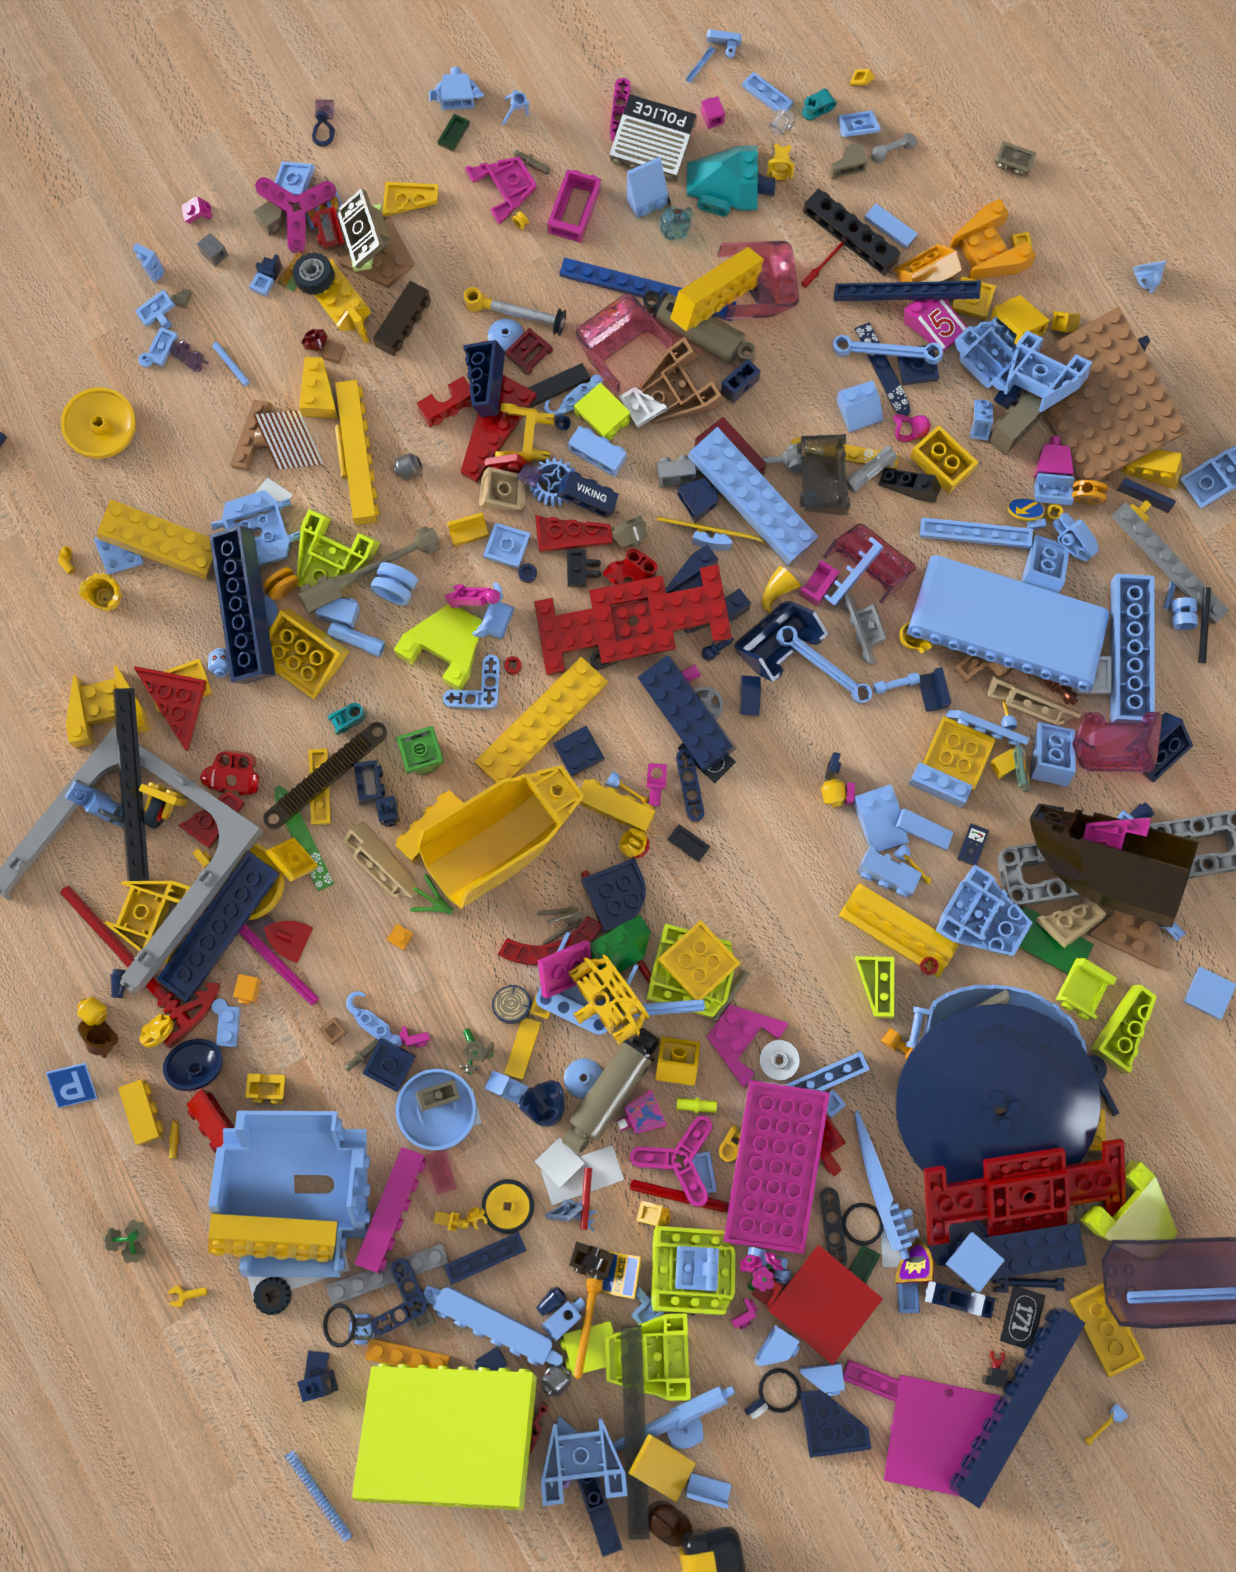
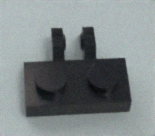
M586 549L567 550L568 587H586V577L600 578L601 572L598 570H586V566L598 567L601 565V561L598 559H586Z

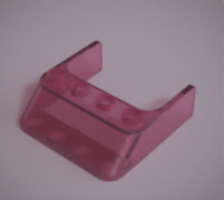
M760 241L720 244L718 257H732L746 247H749L764 259L762 271L758 275V283L756 285L759 304L729 305L725 315L726 319L769 318L785 312L798 304L799 292L793 249L790 243L786 241Z
M632 294L622 295L580 325L576 330V337L588 360L616 393L620 392V382L603 363L607 358L644 332H650L655 335L667 350L675 344Z
M859 523L835 539L823 558L827 559L835 552H840L842 556L849 558L857 566L863 559L858 552L861 550L864 554H867L874 545L869 539L872 537L884 548L866 569V572L871 579L880 582L884 589L887 590L879 600L882 604L900 589L916 570V566L870 528Z

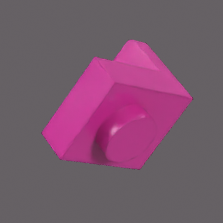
M198 196L182 205L184 221L189 224L202 216L207 219L212 218L210 203Z
M406 1025L402 1026L400 1038L402 1044L406 1043L407 1047L415 1046L416 1048L427 1046V1042L431 1041L430 1033L424 1032L410 1036L408 1027Z
M747 1297L743 1298V1301L748 1310L730 1320L735 1329L738 1327L740 1330L746 1328L751 1324L750 1320L757 1317L755 1312L758 1309L753 1300H748Z

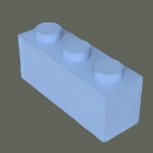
M579 426L568 442V451L613 477L617 475L626 461V452L622 447L612 445L605 437H598L591 429Z
M920 762L916 766L909 785L960 808L966 803L973 787Z

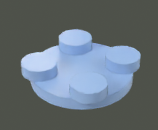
M695 1418L694 1421L689 1422L680 1429L676 1427L667 1431L671 1445L676 1449H685L702 1442L703 1426L700 1418Z

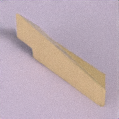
M994 674L991 677L987 696L1006 700L1005 704L1057 726L1064 724L1065 721L1081 717L1080 712L1004 678H998Z
M364 821L349 830L342 841L355 850L352 858L392 897L408 896L413 898L418 894L413 888H420Z

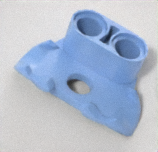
M494 582L493 587L500 593L501 600L503 598L502 588ZM500 600L496 604H489L482 623L472 635L475 637L491 635L502 639L512 617L514 607L502 603Z

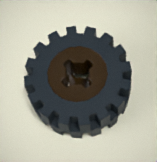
M280 1277L263 1279L255 1287V1292H253L255 1307L266 1315H275L284 1311L291 1302L292 1292L290 1285Z

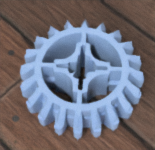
M555 457L553 462H550L548 458L545 464L540 461V467L535 466V472L530 473L532 477L529 479V484H531L530 491H534L533 497H538L539 503L544 500L545 506L550 502L552 507L555 506V503H558L561 507L562 501L568 503V501L557 497L558 493H555L559 491L562 481L560 474L566 475L569 472H575V468H570L569 462L564 464L563 459L557 462ZM539 482L547 486V492L540 487Z

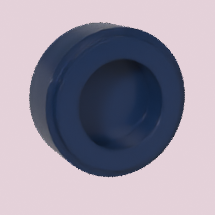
M529 563L523 564L518 570L520 580L524 583L533 582L537 577L535 566Z

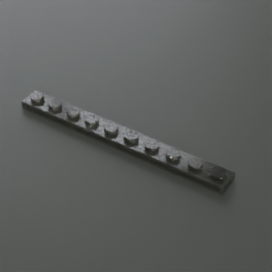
M621 1325L628 1539H650L648 1485L629 1474L646 1440L642 1325Z

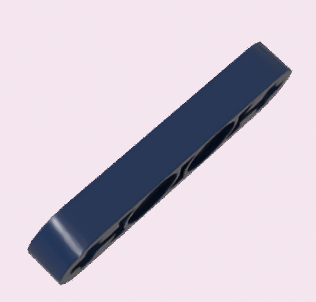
M682 749L676 755V763L686 813L691 822L697 823L704 817V807L694 757L688 749ZM682 754L690 757L687 759L688 767L684 768V761L679 759L682 758ZM691 772L694 778L692 781H685L683 774ZM689 790L696 791L697 798L694 800L688 799L687 792ZM699 802V804H696V810L701 813L698 815V818H695L694 815L690 814L693 812V805L688 806V804Z

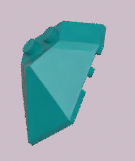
M741 145L687 162V196L699 199L700 195H709L728 201L735 210L757 211L758 145Z

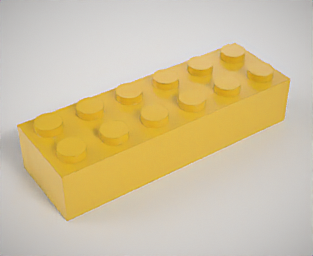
M746 247L679 290L670 319L686 332L693 327H697L703 320H708L712 314L720 312L723 307L730 305L735 299L741 298L747 291L753 290L758 283L757 278L762 271L764 259L752 249Z
M110 499L97 531V539L201 579H207L213 563L209 536Z
M211 1214L208 1253H212L215 1256L233 1254L235 1257H244L245 1255H252L260 1259L268 1256L279 1260L296 1258L298 1261L316 1259L318 1262H328L333 1260L337 1222Z

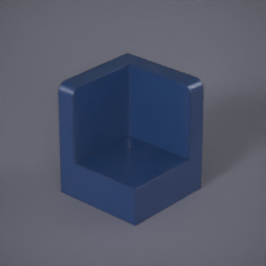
M275 254L273 259L264 257L262 263L257 262L255 266L258 273L273 278L276 281L282 263L279 255Z

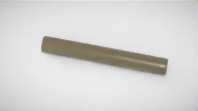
M742 970L730 988L726 1003L711 1018L714 1022L717 1023L749 975L747 971Z

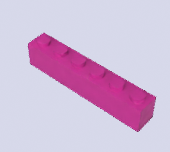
M401 1147L354 1263L355 1265L377 1274L380 1273V1270H385L388 1262L386 1255L388 1250H393L396 1242L394 1235L396 1230H401L404 1222L401 1219L404 1211L407 1212L412 1202L409 1198L411 1193L417 1190L419 1173H423L427 1162L424 1161V1155Z

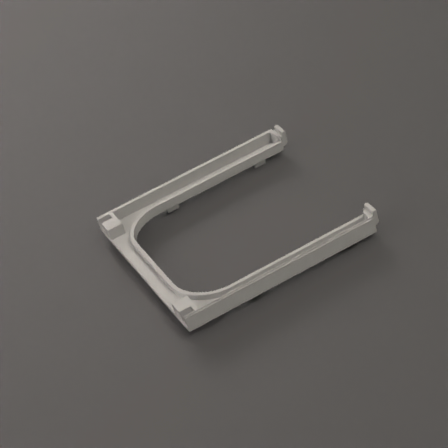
M113 727L1 866L0 895L5 899L10 900L9 892L79 806V804L69 801L65 797L73 782L76 780L93 788L105 774L119 768L116 728ZM140 745V767L148 770L210 813L218 826L219 844L210 863L202 870L197 880L122 975L120 984L134 994H137L138 990L142 991L228 880L247 852L251 850L264 833L252 822Z

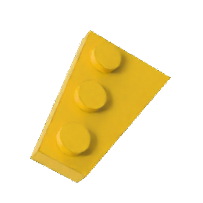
M385 182L383 217L438 204V184Z

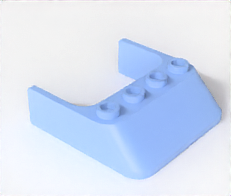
M566 932L558 951L565 949L572 932ZM635 963L626 982L628 986H630L639 967L637 963ZM577 985L547 999L542 996L540 987L536 996V1002L541 1008L592 1033L601 1035L608 1031L600 1019H587L581 1024L575 1019L573 1013L589 1004L579 991ZM600 1000V1001H598L596 1004L599 1005V1006H602V1005H604L606 1002L603 1001V1000Z

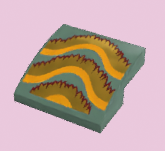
M1018 746L1013 750L1019 789L1023 788V792L1032 790L1026 750Z

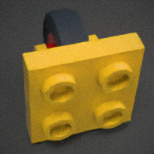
M141 783L139 791L148 794L144 811H146L145 825L153 829L158 828L164 819L169 818L175 805L186 807L188 799L183 798L184 795L180 792L166 790L167 787L158 783Z

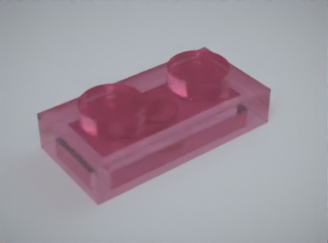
M446 1149L426 1155L437 1195L457 1189Z

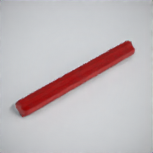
M634 1179L631 1181L630 1190L690 1204L684 1191ZM708 1197L707 1203L702 1207L726 1213L728 1202Z

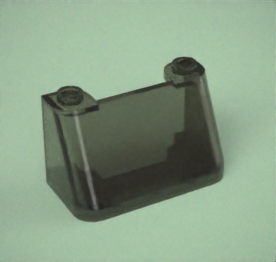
M846 434L801 436L800 443H797V454H800L802 478L800 508L803 507L804 511L847 515L850 508V497H848L846 485V452L844 446L847 443Z

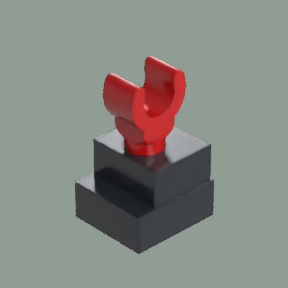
M991 1350L989 1356L992 1360V1367H988V1375H983L982 1383L1006 1388L1008 1370L1000 1369L1002 1362L1005 1360V1353L1001 1352L1000 1358L997 1360L994 1357L995 1351Z

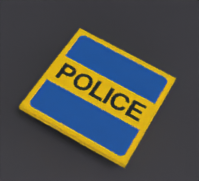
M611 1252L614 1253L608 1277L602 1281L603 1284L600 1292L635 1299L641 1257Z

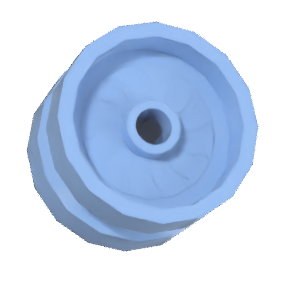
M382 562L377 570L379 577L373 579L370 589L387 601L399 605H407L412 596L410 591L415 589L418 578L400 566Z

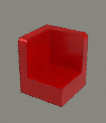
M774 1280L773 1288L766 1289L764 1292H761L759 1288H755L752 1292L753 1297L768 1307H771L783 1287Z

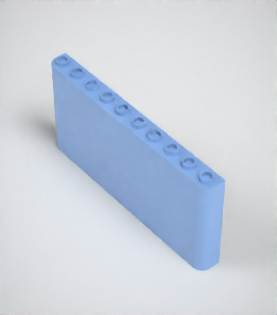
M934 555L929 558L907 634L914 638L927 640L933 644H939L952 650L967 653L970 656L980 657L989 662H995L1008 668H1014L1027 674L1039 676L1042 679L1058 682L1061 685H1067L1090 693L1094 685L1110 612L1097 605Z

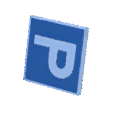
M86 1063L46 1072L58 1108L98 1098Z

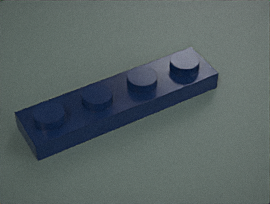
M517 1232L443 1266L452 1285L527 1250L520 1233Z

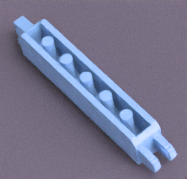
M431 1286L425 1288L424 1295L427 1301L433 1305V1309L437 1310L436 1315L447 1319V1317L454 1319V1324L459 1327L465 1328V1326L472 1328V1333L481 1338L486 1335L491 1338V1343L502 1347V1344L509 1347V1352L520 1357L521 1354L527 1356V1361L536 1366L539 1363L543 1365L545 1361L554 1364V1366H559L563 1363L562 1354L551 1348L553 1342L550 1337L450 1286L442 1290Z

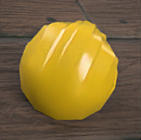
M910 622L901 627L899 638L904 647L917 650L919 653H924L925 650L933 647L930 641L914 638L907 634Z

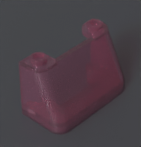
M1085 712L1072 743L1080 766L1084 770L1098 772L1153 771L1157 763L1162 726L1160 712H1146L1142 717V723H1107L1101 713Z

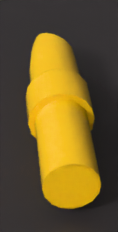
M175 1119L172 1121L169 1136L168 1158L177 1159L179 1123Z

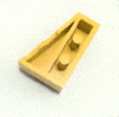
M304 357L299 402L302 416L339 419L323 358Z

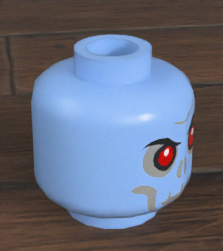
M217 648L209 654L208 670L216 677H225L230 674L227 651L224 648Z

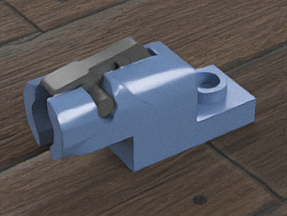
M75 780L65 795L67 800L84 806L85 811L123 827L122 804L111 800L109 794Z

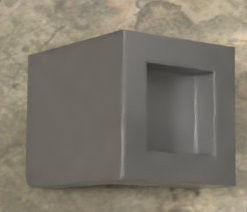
M211 233L197 243L201 254L215 267L228 256L225 246Z

